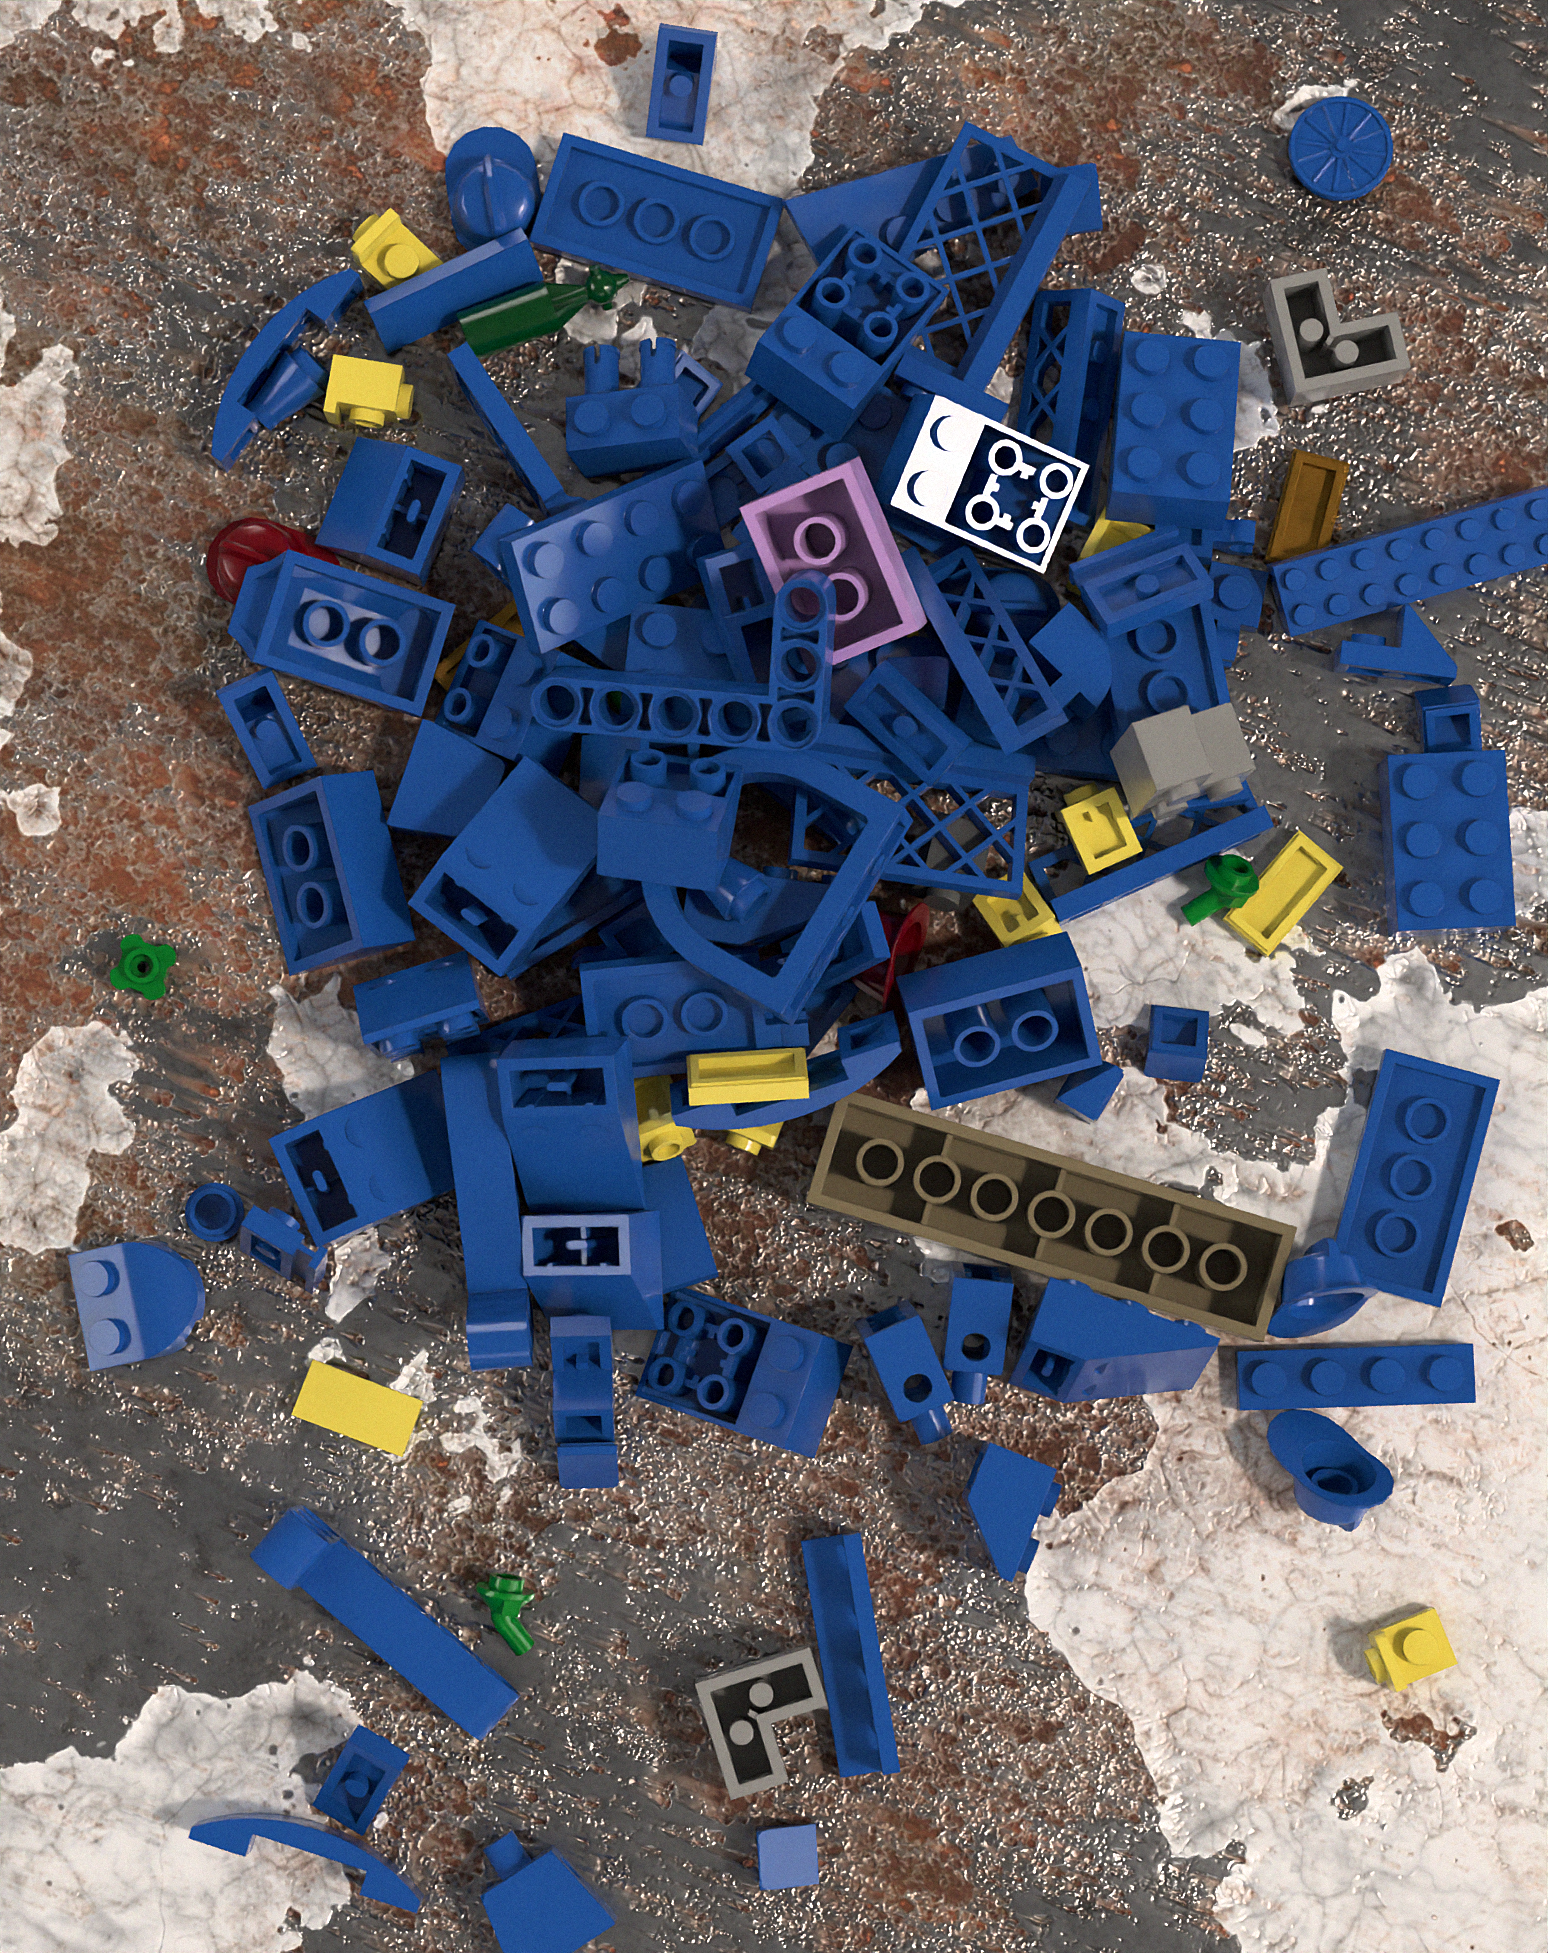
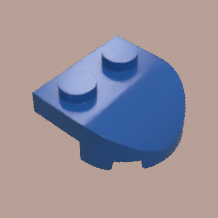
M158 1240L124 1242L67 1255L90 1371L165 1357L187 1345L185 1340L191 1333L195 1322L200 1320L204 1314V1286L195 1264L190 1259L182 1258L175 1250L167 1246V1242Z

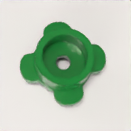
M138 934L126 936L120 943V948L123 952L120 962L110 972L112 985L118 990L131 988L140 991L148 1000L160 999L166 993L165 982L169 975V968L174 966L177 961L175 950L167 944L157 947L145 943ZM141 962H147L149 965V969L145 973H141L138 970V965Z

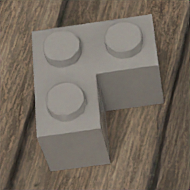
M1327 267L1269 280L1262 299L1288 407L1401 383L1411 366L1397 311L1340 323Z
M1231 702L1195 714H1191L1189 706L1186 705L1134 722L1110 751L1134 818L1152 812L1155 820H1161L1188 809L1186 801L1207 794L1209 801L1215 802L1233 796L1243 790L1241 783L1256 769Z
M809 1643L695 1679L696 1690L730 1799H737L787 1783L788 1775L772 1723L828 1706Z

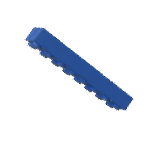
M1548 485L1537 486L1266 564L1284 634L1294 637L1398 607L1404 603H1412L1547 564Z

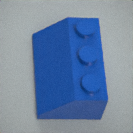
M373 770L319 776L248 807L290 976L378 955L416 940Z

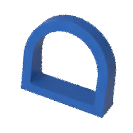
M742 747L731 749L710 758L718 759L723 763L744 766L742 785L754 782H780L794 785L819 796L866 824L776 977H770L701 937L693 929L681 908L676 886L641 881L643 894L656 926L670 945L687 962L709 978L793 1026L912 824L913 819L903 805L807 753Z

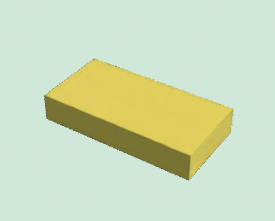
M1298 830L1258 877L1260 883L1257 893L1249 897L1242 908H1231L1222 921L1267 958L1344 867Z
M805 1048L692 1054L686 1056L689 1106L809 1098Z
M313 1359L291 1415L403 1457L425 1401Z

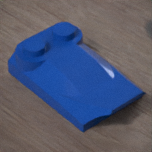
M287 549L270 561L247 567L227 633L241 645L251 663L270 667L277 672L377 704L387 711L401 712L419 718L423 713L456 605Z

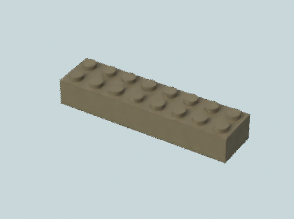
M853 1092L835 1103L805 1205L1047 1279L1052 1277L1060 1281L1063 1279L1077 1280L1088 1285L1096 1294L1116 1300L1127 1299L1136 1301L1149 1310L1181 1320L1191 1321L1198 1325L1253 1342H1264L1297 1231L1296 1226L857 1092Z

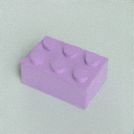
M860 456L751 501L739 508L775 595H777L778 591L792 575L801 570L813 569L820 571L829 577L834 584L837 602L832 665L918 631L928 622ZM805 587L793 589L791 594L792 603L798 611L807 615L819 612L820 601L815 592ZM798 647L808 673L814 672L816 670V660L813 654L805 648Z

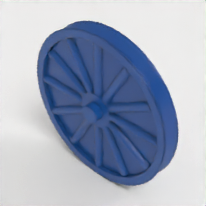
M1346 96L1329 97L1308 107L1297 119L1289 139V161L1297 179L1312 193L1329 200H1353L1371 192L1386 175L1393 157L1392 134L1382 115L1368 103Z

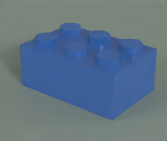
M1124 331L1117 363L1105 520L1163 526L1175 523L1177 527L1222 531L1231 495L1241 342Z
M1505 749L1387 755L1378 764L1388 938L1501 933L1516 926Z
M1067 931L895 977L918 1073L931 1111L1103 1065L1082 966Z

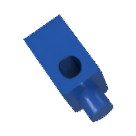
M422 719L386 823L390 831L399 834L453 842L508 777L510 770L508 763L429 720Z
M951 1261L941 1362L943 1369L953 1370L951 1391L954 1399L952 1401L965 1404H984L988 1375H1002L1014 1286L1009 1267ZM972 1333L984 1335V1343L977 1347L966 1346L964 1339Z
M903 1300L853 1322L889 1405L899 1423L911 1420L921 1445L936 1442L950 1435L953 1432V1428L943 1405L952 1401L954 1396L923 1322L909 1300ZM914 1374H921L922 1380L916 1387L909 1389L904 1387L907 1378Z
M511 1830L483 1849V1852L499 1875L500 1880L483 1890L480 1897L503 1953H572L616 1924L617 1916L614 1911L554 1845L531 1859L514 1831Z

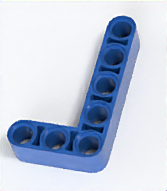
M808 569L801 570L792 575L778 591L774 602L769 684L580 667H560L550 672L532 691L529 701L531 713L535 720L543 727L555 731L786 752L803 751L814 744L826 728L829 719L837 602L835 586L824 573ZM805 587L815 592L820 601L819 612L807 615L798 611L792 603L791 594L793 589ZM802 647L810 651L816 660V670L808 674L794 670L788 661L789 649ZM550 686H563L572 693L575 702L573 711L559 710L553 705L549 696ZM610 691H621L630 697L634 706L632 716H620L611 710L607 698ZM679 696L686 699L693 709L692 720L681 722L670 716L666 706L667 698ZM737 701L745 704L752 713V725L739 727L732 724L725 713L726 703ZM795 706L803 708L812 719V730L802 733L792 730L785 721V709Z
M500 1051L440 1058L442 1088L468 1288L466 1335L472 1372L533 1365V1309L530 1287L523 1276L521 1210L515 1161L501 1112L496 1059L501 1054Z
M297 1505L290 1507L249 1554L261 1569L286 1589L292 1590L300 1586L477 1740L483 1741L521 1696L507 1680L305 1506Z

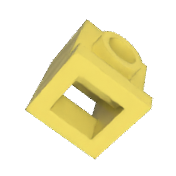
M333 354L323 412L328 423L340 425L342 414L350 415L349 422L368 428H383L384 421L399 423L400 418L409 420L415 387L414 385L406 384L407 377L401 365Z

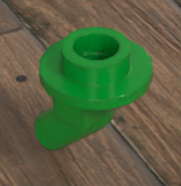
M1234 854L1212 856L1207 860L1204 867L1205 875L1212 888L1184 904L1180 909L1191 927L1225 906L1228 908H1242L1249 897L1257 893L1260 882L1254 873L1252 865L1244 858Z
M490 1573L489 1581L476 1583V1591L489 1607L495 1629L516 1656H520L532 1648L534 1640L517 1617L519 1616L520 1609L534 1599L535 1592L524 1587V1577L509 1573Z

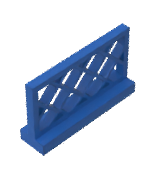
M965 121L898 253L909 261L913 252L937 245L946 277L936 281L943 286L949 284L959 317L925 327L917 338H923L927 353L912 345L907 354L986 392L1090 190L1091 183L1072 173L1068 174ZM973 139L993 149L1000 172L967 183L960 159L970 140ZM1002 155L1022 165L1006 170ZM956 169L961 185L945 190ZM1033 170L1053 180L1043 202L1022 209L1018 208L1009 177ZM1003 180L1012 212L979 222L969 190ZM963 193L973 225L940 235L933 215L939 200ZM1037 212L1026 233L1021 217ZM1015 219L1022 240L1015 255L992 262L982 230ZM929 222L934 238L918 242ZM976 232L986 264L952 275L943 242ZM1010 264L999 286L994 269ZM988 272L995 292L989 307L965 314L955 282ZM983 317L972 338L968 321ZM962 324L968 348L958 367L955 368L935 357L928 334Z
M806 719L799 731L800 733L812 730V719ZM827 722L826 728L814 744L800 751L829 764L850 777L852 775L862 776L857 781L864 785L873 779L889 781L902 796V799L897 803L904 807L909 805L928 827L929 830L910 845L903 837L896 849L899 853L890 859L879 879L1018 900L1021 897L1023 890L1029 784L1035 778L1036 756L1014 752L1005 756L1002 750L969 745L941 779L931 787L946 790L959 806L957 810L940 822L919 797L928 791L930 787L866 728ZM909 784L918 785V787L913 790ZM794 786L787 865L839 872L847 858L846 855L841 854L845 851L850 853L864 827L851 835L831 811L836 806L829 802L824 803L819 796ZM967 794H974L975 796L970 799ZM987 797L1012 801L1011 821L998 831L977 807ZM808 803L814 812L806 817ZM964 814L969 817L986 838L985 841L969 853L963 850L946 829ZM818 819L825 823L841 843L829 853L804 849L805 829ZM1010 832V843L1008 844L1003 837ZM936 837L956 862L945 871L930 869L915 851ZM993 846L1008 864L1007 881L987 878L973 860ZM905 859L909 865H903L899 863ZM960 869H963L966 874H960L956 872H958Z

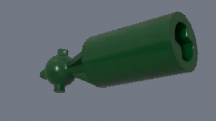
M596 264L589 267L590 275L586 278L584 285L545 283L542 281L458 312L456 316L465 341L469 344L478 360L481 361L561 331V328L589 301L596 305H601L603 311L612 309L614 307L612 301L616 298L618 291L630 282L627 273L611 274L608 271L601 270L600 265Z

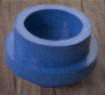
M208 1183L200 1186L190 1195L185 1207V1218L190 1230L197 1237L210 1242H220L234 1236L241 1228L245 1217L244 1203L240 1195L233 1188L221 1183Z

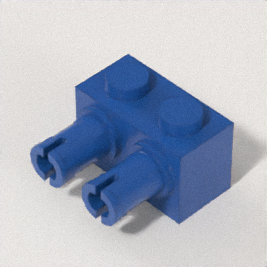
M656 337V349H653L650 338L642 340L639 343L641 387L620 391V350L612 345H599L600 356H596L595 346H589L583 350L585 394L566 397V452L586 478L658 470L688 457L698 458L697 410L680 384L675 383V341L665 337Z

